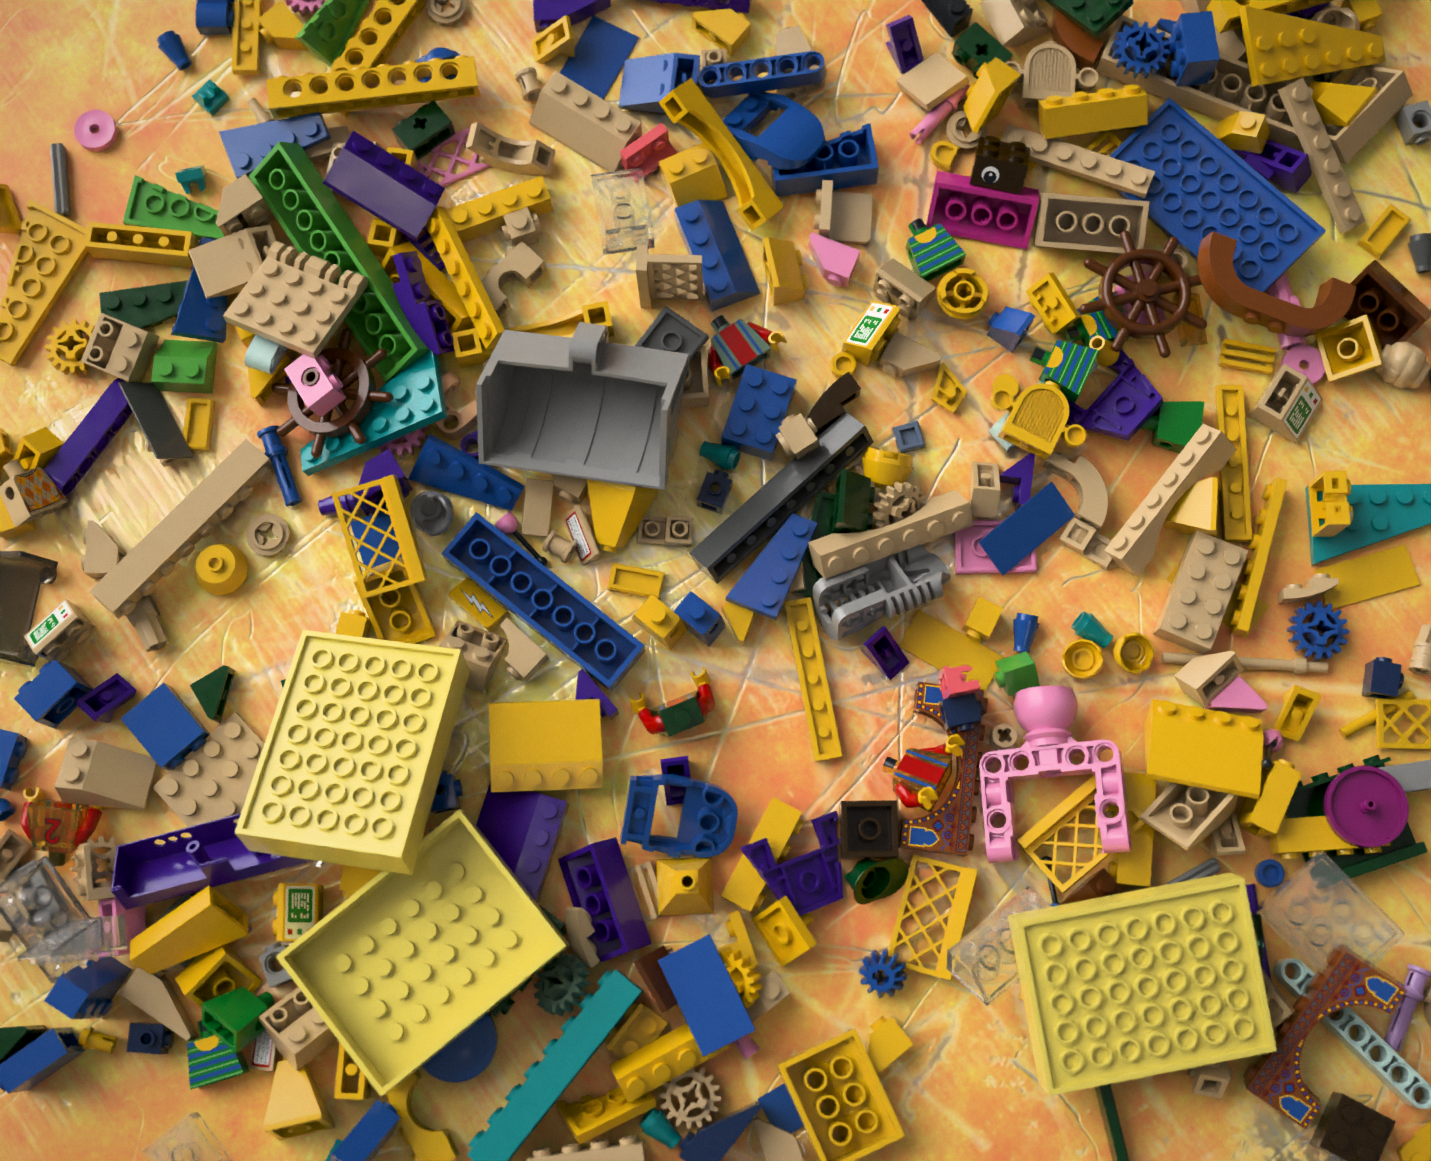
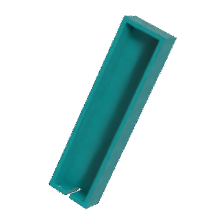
M615 969L613 972L607 970L597 983L600 986L599 990L595 995L589 993L579 1005L582 1009L577 1017L574 1015L570 1016L562 1026L561 1030L564 1034L560 1039H552L542 1051L546 1055L541 1062H534L525 1072L524 1076L527 1080L524 1084L521 1085L519 1083L515 1085L505 1099L509 1102L505 1108H497L487 1120V1123L490 1125L486 1131L482 1129L470 1141L468 1146L471 1150L467 1156L473 1161H510L644 990L618 969Z

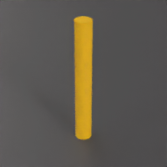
M1407 690L1394 699H1415V696L1411 690ZM1383 704L1385 716L1398 709L1395 704ZM1376 708L1340 728L1341 736L1347 738L1375 722Z

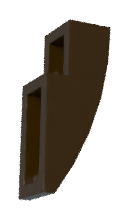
M849 371L836 380L822 394L806 419L810 417L818 432L814 433L816 437L822 434L845 413L843 406L860 395L861 387Z

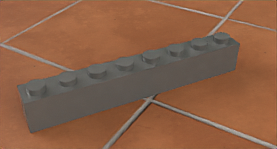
M847 412L840 416L817 437L820 444L819 447L798 460L795 457L689 552L699 569L717 584L778 530L792 513L795 514L831 482L840 473L841 469H845L867 447L874 443L864 424Z

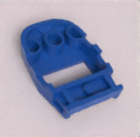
M769 92L750 93L722 120L751 160L756 161L760 158L768 161V166L778 169H795L807 164L825 144V134L819 119L802 105L780 94ZM771 110H785L758 137L748 133Z
M675 774L630 776L620 843L626 845L627 841L642 845L643 850L650 852L655 850L667 853L669 857L680 858V855H695L696 858L716 856L724 852L733 841L738 817L737 805L725 789L716 784ZM659 785L686 787L677 838L650 835Z

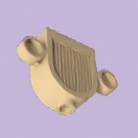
M1045 41L1043 44L1033 48L1026 57L1023 69L1015 61L1005 63L1021 74L1017 81L1020 82L1019 109L1039 111L1038 101L1046 100L1048 96L1053 95L1061 97L1072 96L1075 93V87H1079L1083 91H1091L1096 87L1099 80V75L1093 68H1084L1079 74H1076V62L1073 55L1068 49L1055 41Z

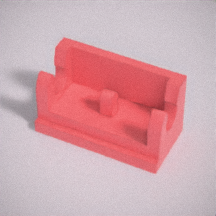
M963 665L954 668L945 666L938 674V680L943 699L972 693L976 694L980 689L979 680L966 682L965 678L967 676L961 674L962 672L971 671L973 669L971 666Z

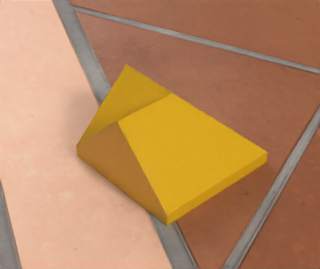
M1311 81L1310 88L1314 89L1311 95L1323 124L1348 127L1378 92L1376 87Z
M1367 314L1315 334L1330 383L1383 365L1381 344Z

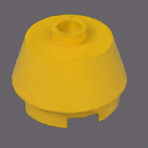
M959 268L941 279L937 288V300L943 311L952 318L970 319L982 313L989 301V288L986 281L975 270Z
M867 447L865 456H862L864 476L871 478V482H875L874 487L886 490L887 485L894 486L896 481L903 483L908 479L914 469L912 467L913 457L899 452Z
M216 543L208 546L199 554L195 562L194 574L197 583L206 592L214 595L230 594L235 592L247 577L248 563L244 553L235 545Z

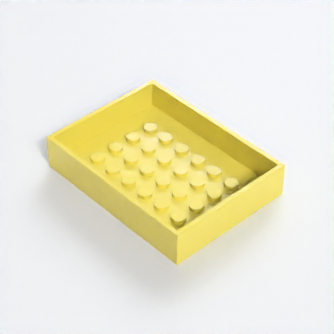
M302 630L235 830V834L246 848L254 852L412 875L470 673L462 651L444 647Z
M459 809L422 839L412 875L382 871L279 953L276 958L380 1096H384L399 1086L570 945L469 815Z
M1229 872L1008 915L1040 1087L1049 1096L1277 1051L1243 877Z

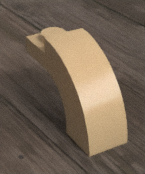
M479 122L471 124L466 144L467 149L480 155L479 161L504 171L524 175L551 174L556 152L555 149L537 139L531 141L510 139L494 132Z
M1052 452L1042 467L1065 479L1075 488L1079 498V507L1074 518L1096 528L1098 532L1105 521L1108 509V494L1103 478L1092 463L1081 455L1074 464L1064 453Z

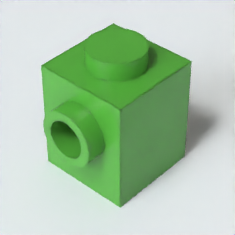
M1026 651L995 661L997 672H994L996 684L999 688L1003 687L1008 696L1016 695V692L1023 689L1040 686L1035 662Z

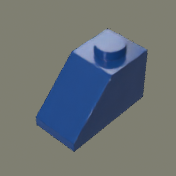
M1005 307L1001 313L996 311L987 323L990 326L987 336L1013 353L1028 334L1035 315L1030 312Z

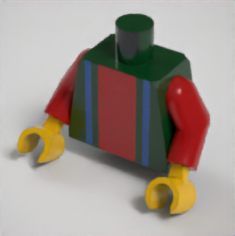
M702 667L703 672L698 676L695 675L694 671L691 672V677L698 688L696 691L655 708H648L645 695L642 692L639 693V700L634 701L629 697L632 712L638 714V717L650 734L670 737L706 721L708 713L715 708V701L711 686L709 685L711 679L705 667Z

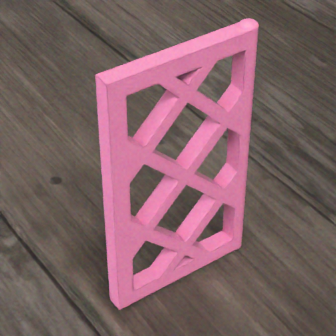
M470 127L454 134L433 149L430 153L434 155L429 166L420 163L419 160L417 161L418 171L429 178L431 172L445 176L443 181L438 182L442 187L491 166L485 163H476L479 156L474 153L471 161L458 157L462 146L467 144L465 139L469 135ZM452 142L458 143L454 155L441 151V148ZM438 156L451 159L447 172L434 168ZM456 161L469 166L468 170L457 175L452 174Z

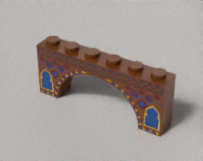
M918 682L915 690L913 713H918L934 720L943 728L948 737L958 734L964 740L965 745L960 746L963 750L961 756H956V777L948 798L940 808L929 815L913 819L904 818L901 821L899 848L965 857L968 855V850H973L974 834H970L971 823L976 822L977 807L973 806L974 795L978 796L980 779H975L976 768H979L980 759L982 758V752L978 751L979 741L984 740L985 725H982L980 720L978 724H974L975 729L965 732H958V728L945 730L939 703L943 699L940 684ZM979 689L975 697L976 700H981L983 714H986L988 698L984 697V690Z
M1343 944L1338 950L1336 948L1332 950L1327 957L1326 963L1328 965L1323 972H1317L1311 979L1309 984L1310 990L1305 996L1300 995L1293 1005L1294 1013L1277 1027L1276 1032L1278 1034L1275 1037L1277 1051L1260 1054L1261 1057L1256 1064L1251 1063L1243 1076L1245 1078L1246 1090L1304 1129L1309 1126L1322 1108L1319 1097L1307 1087L1300 1072L1301 1051L1310 1031L1328 1014L1349 1006H1370L1391 1014L1407 992L1401 982Z

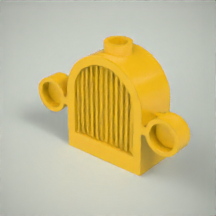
M1052 381L1027 387L1015 401H1013L1012 393L1005 388L997 389L990 398V404L994 410L1009 412L997 437L1029 453L1035 454V456L1046 460L1052 454L1059 437L1063 439L1068 447L1076 448L1085 441L1086 431L1077 424L1070 425L1068 428L1065 427L1069 417V404L1065 395L1060 391V386Z

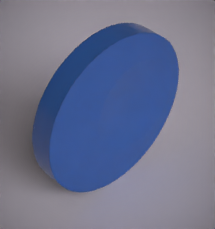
M489 1013L484 1015L422 1067L433 1077L452 1083L467 1081L481 1074L491 1063L497 1049V1029Z

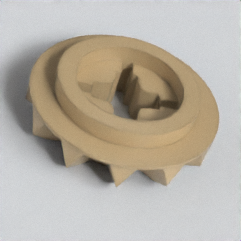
M426 0V10L430 18L439 25L447 23L450 26L451 22L460 21V17L465 14L466 0H450L452 9L447 8L444 13L441 4L446 5L449 0Z
M958 111L947 122V139H950L954 145L961 147L963 150L967 148L975 149L978 145L979 137H986L987 125L977 134L970 132L967 138H965L964 132L959 130L964 129L966 122H968L969 130L972 131L965 111Z
M263 514L256 517L249 524L246 539L254 552L259 555L272 557V555L282 552L285 545L289 543L290 531L286 522L281 517L274 514ZM273 529L272 533L277 539H269L265 543V538L259 531L263 533Z

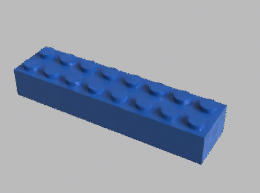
M477 512L441 553L447 562L611 693L646 651L644 644Z

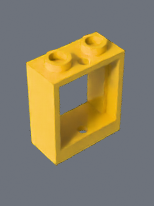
M1279 759L1278 761H1273L1270 769L1262 767L1259 799L1245 797L1237 816L1240 829L1257 837L1277 833L1302 774L1294 769V764Z

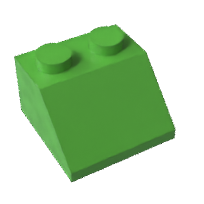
M164 340L154 356L151 382L160 391L213 393L218 343Z

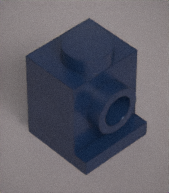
M714 470L713 473L707 471L700 493L696 499L698 507L722 515L733 486V480L728 479L729 474L721 470ZM712 485L720 486V490L714 492L710 489V487Z

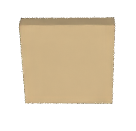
M937 52L896 80L897 86L927 111L969 83L968 77Z

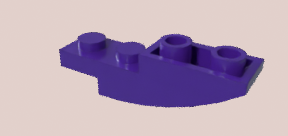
M417 251L401 252L393 255L400 282L392 285L402 311L411 327L435 355L455 351L453 336L449 331L445 317V310L440 299L431 301L430 290L425 281L422 263Z

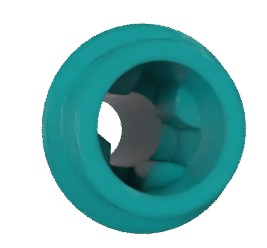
M707 441L702 443L699 451V456L708 459L725 471L728 469L735 470L741 455V451L737 450L733 445L710 443Z
M1081 612L1071 626V629L1075 631V635L1091 640L1103 649L1113 639V635L1104 628L1092 613Z
M655 1108L649 1110L639 1122V1126L643 1128V1133L666 1145L670 1150L678 1144L682 1137L662 1110L658 1111Z

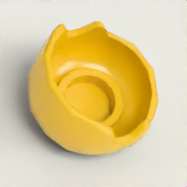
M1137 632L1127 633L1117 640L1113 648L1114 660L1118 667L1125 672L1139 674L1151 667L1155 655L1154 644L1143 634Z
M1079 639L1073 641L1062 653L1063 668L1073 679L1082 681L1092 679L1099 674L1103 667L1102 650L1091 640Z

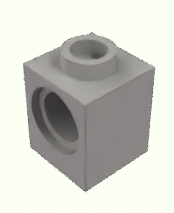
M1428 100L1404 106L1395 117L1404 144L1415 143L1416 145H1421L1430 141L1431 107ZM1414 123L1419 124L1421 128L1415 126Z
M281 942L265 947L266 953L258 956L269 988H276L293 981L284 968L278 972L273 966L276 956L289 946H282Z

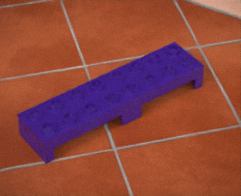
M240 813L117 846L111 892L122 906L128 910L203 890L208 885L216 887L314 860L249 851L235 834L237 823L234 820L240 818ZM182 833H189V834H191L192 836H191V837H188V838H185V837H182L181 834H182ZM169 837H176L177 840L171 841V840H169L168 838H169ZM156 840H163V841H165V843L162 844V845H159V844H156L155 841H156Z

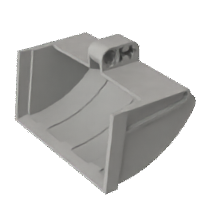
M579 322L572 338L504 330L476 383L479 464L665 490L668 483L669 458L678 425L684 383L689 367V354L609 343L608 326Z

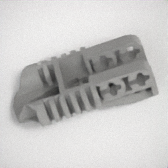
M921 544L827 579H819L813 586L814 607L824 631L830 639L836 641L862 630L884 615L890 619L895 617L896 614L904 613L905 610H912L913 607L917 608L922 603L926 604L931 602V600L934 601L943 597L942 585L949 581L951 576L945 563L936 554L929 553ZM846 597L849 598V602H847V603H846V600H845ZM839 600L840 606L838 607L834 601ZM828 603H829L830 608H831V611H829V612L827 611V608L825 607V604H828Z

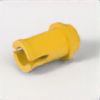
M94 1027L89 1029L83 1028L79 1036L78 1045H82V1048L85 1050L89 1047L112 1054L116 1047L118 1036L94 1031Z

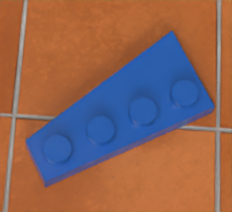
M432 434L427 438L408 480L511 511L525 487L523 484L485 464H479V460Z

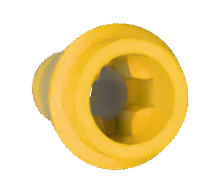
M1094 336L1090 340L1089 346L1099 350L1095 361L1101 366L1113 365L1119 358V351L1114 352L1111 349L1113 342L1104 339L1102 336Z

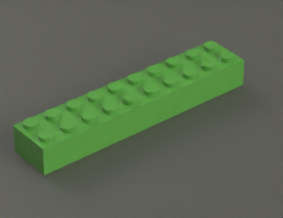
M278 142L249 175V178L300 254L305 252L311 256L329 261L331 266L335 264L341 267V273L335 283L336 285H338L340 277L347 269L353 271V273L368 277V285L365 291L347 314L344 321L368 357L380 348L387 351L386 358L375 365V368L385 383H387L430 349L419 338L404 315L392 285L393 282L330 188L323 184L324 179L299 143Z

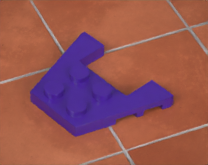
M1121 349L1118 360L1113 365L1107 366L1119 375L1087 410L1067 399L1069 404L1067 425L1077 424L1085 430L1129 441L1163 404L1161 395L1146 376L1142 375L1137 369L1134 361L1129 359L1123 349Z
M837 811L811 820L820 848L778 865L774 860L767 838L741 847L744 855L776 898L780 900L787 896L799 916L843 899L841 862H838L837 845L840 844L836 832Z

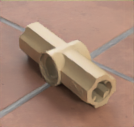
M150 594L143 596L136 603L135 609L127 615L131 625L136 628L147 652L157 651L169 643L158 617L160 616L159 609Z

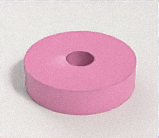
M90 110L83 113L75 122L74 135L84 149L91 152H101L114 144L117 139L118 128L108 113L101 110ZM99 128L97 133H93V130Z
M1297 345L1291 348L1282 358L1280 365L1281 367L1283 364H1286L1305 375L1313 385L1322 378L1325 372L1320 352L1309 345ZM1299 363L1305 364L1307 370L1301 369Z

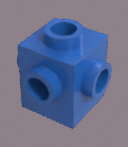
M441 771L430 810L432 814L461 809L459 796H463L460 779L456 780L453 774ZM442 788H445L444 793H443L442 795H440V794H439L440 790H441Z

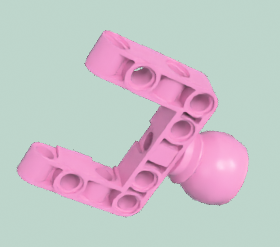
M1038 686L1016 692L1014 713L1021 728L1028 732L1024 736L1026 742L1021 748L987 752L980 759L983 819L989 863L1018 861L1019 858L1013 781L1093 773L1096 778L1097 794H1094L1097 825L1102 837V854L1131 851L1122 753L1115 743L1110 740L1076 742L1071 738L1073 733L1068 729L1073 725L1078 709L1077 698L1071 687ZM1104 750H1112L1114 754L1109 762L1100 761V754ZM1076 753H1085V760L1082 764H1072V757ZM1021 758L1029 759V766L1025 770L1017 769V763ZM996 760L1001 761V769L996 773H990L991 763ZM1110 805H1117L1119 807V813L1115 818H1107L1105 815V811ZM999 815H1005V825L1002 828H995V818Z

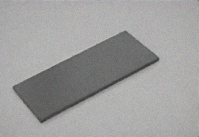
M119 382V386L156 459H192L194 456L160 390L153 383Z

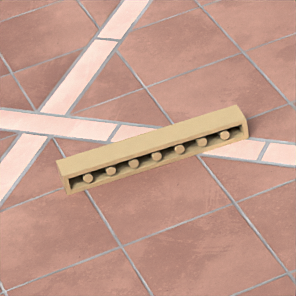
M245 439L90 590L93 597L117 619H120L123 615H129L135 609L136 603L143 596H148L163 576L167 577L173 572L175 564L182 557L185 558L193 552L197 542L202 538H207L221 519L224 520L233 512V507L240 500L244 501L250 496L252 488L259 481L263 482L270 476L273 469L270 459L250 441Z

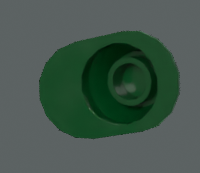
M889 858L880 862L872 859H863L853 867L852 871L845 875V879L854 891L856 902L865 905L896 893L907 879L908 867L899 858Z

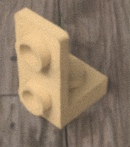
M89 843L80 844L79 850L75 851L76 867H81V879L77 880L78 895L83 896V901L114 898L115 896L111 892L112 880L96 882V888H93Z

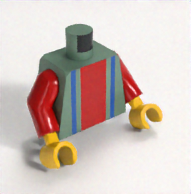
M720 315L711 322V326L717 334L711 338V346L708 349V368L715 376L718 386H722L721 380L727 379L730 383L741 376L746 364L756 366L768 358L771 350L769 345L777 352L779 351L777 343L784 342L786 344L787 340L781 331L772 332L752 322L746 323L742 319L730 325L726 318Z

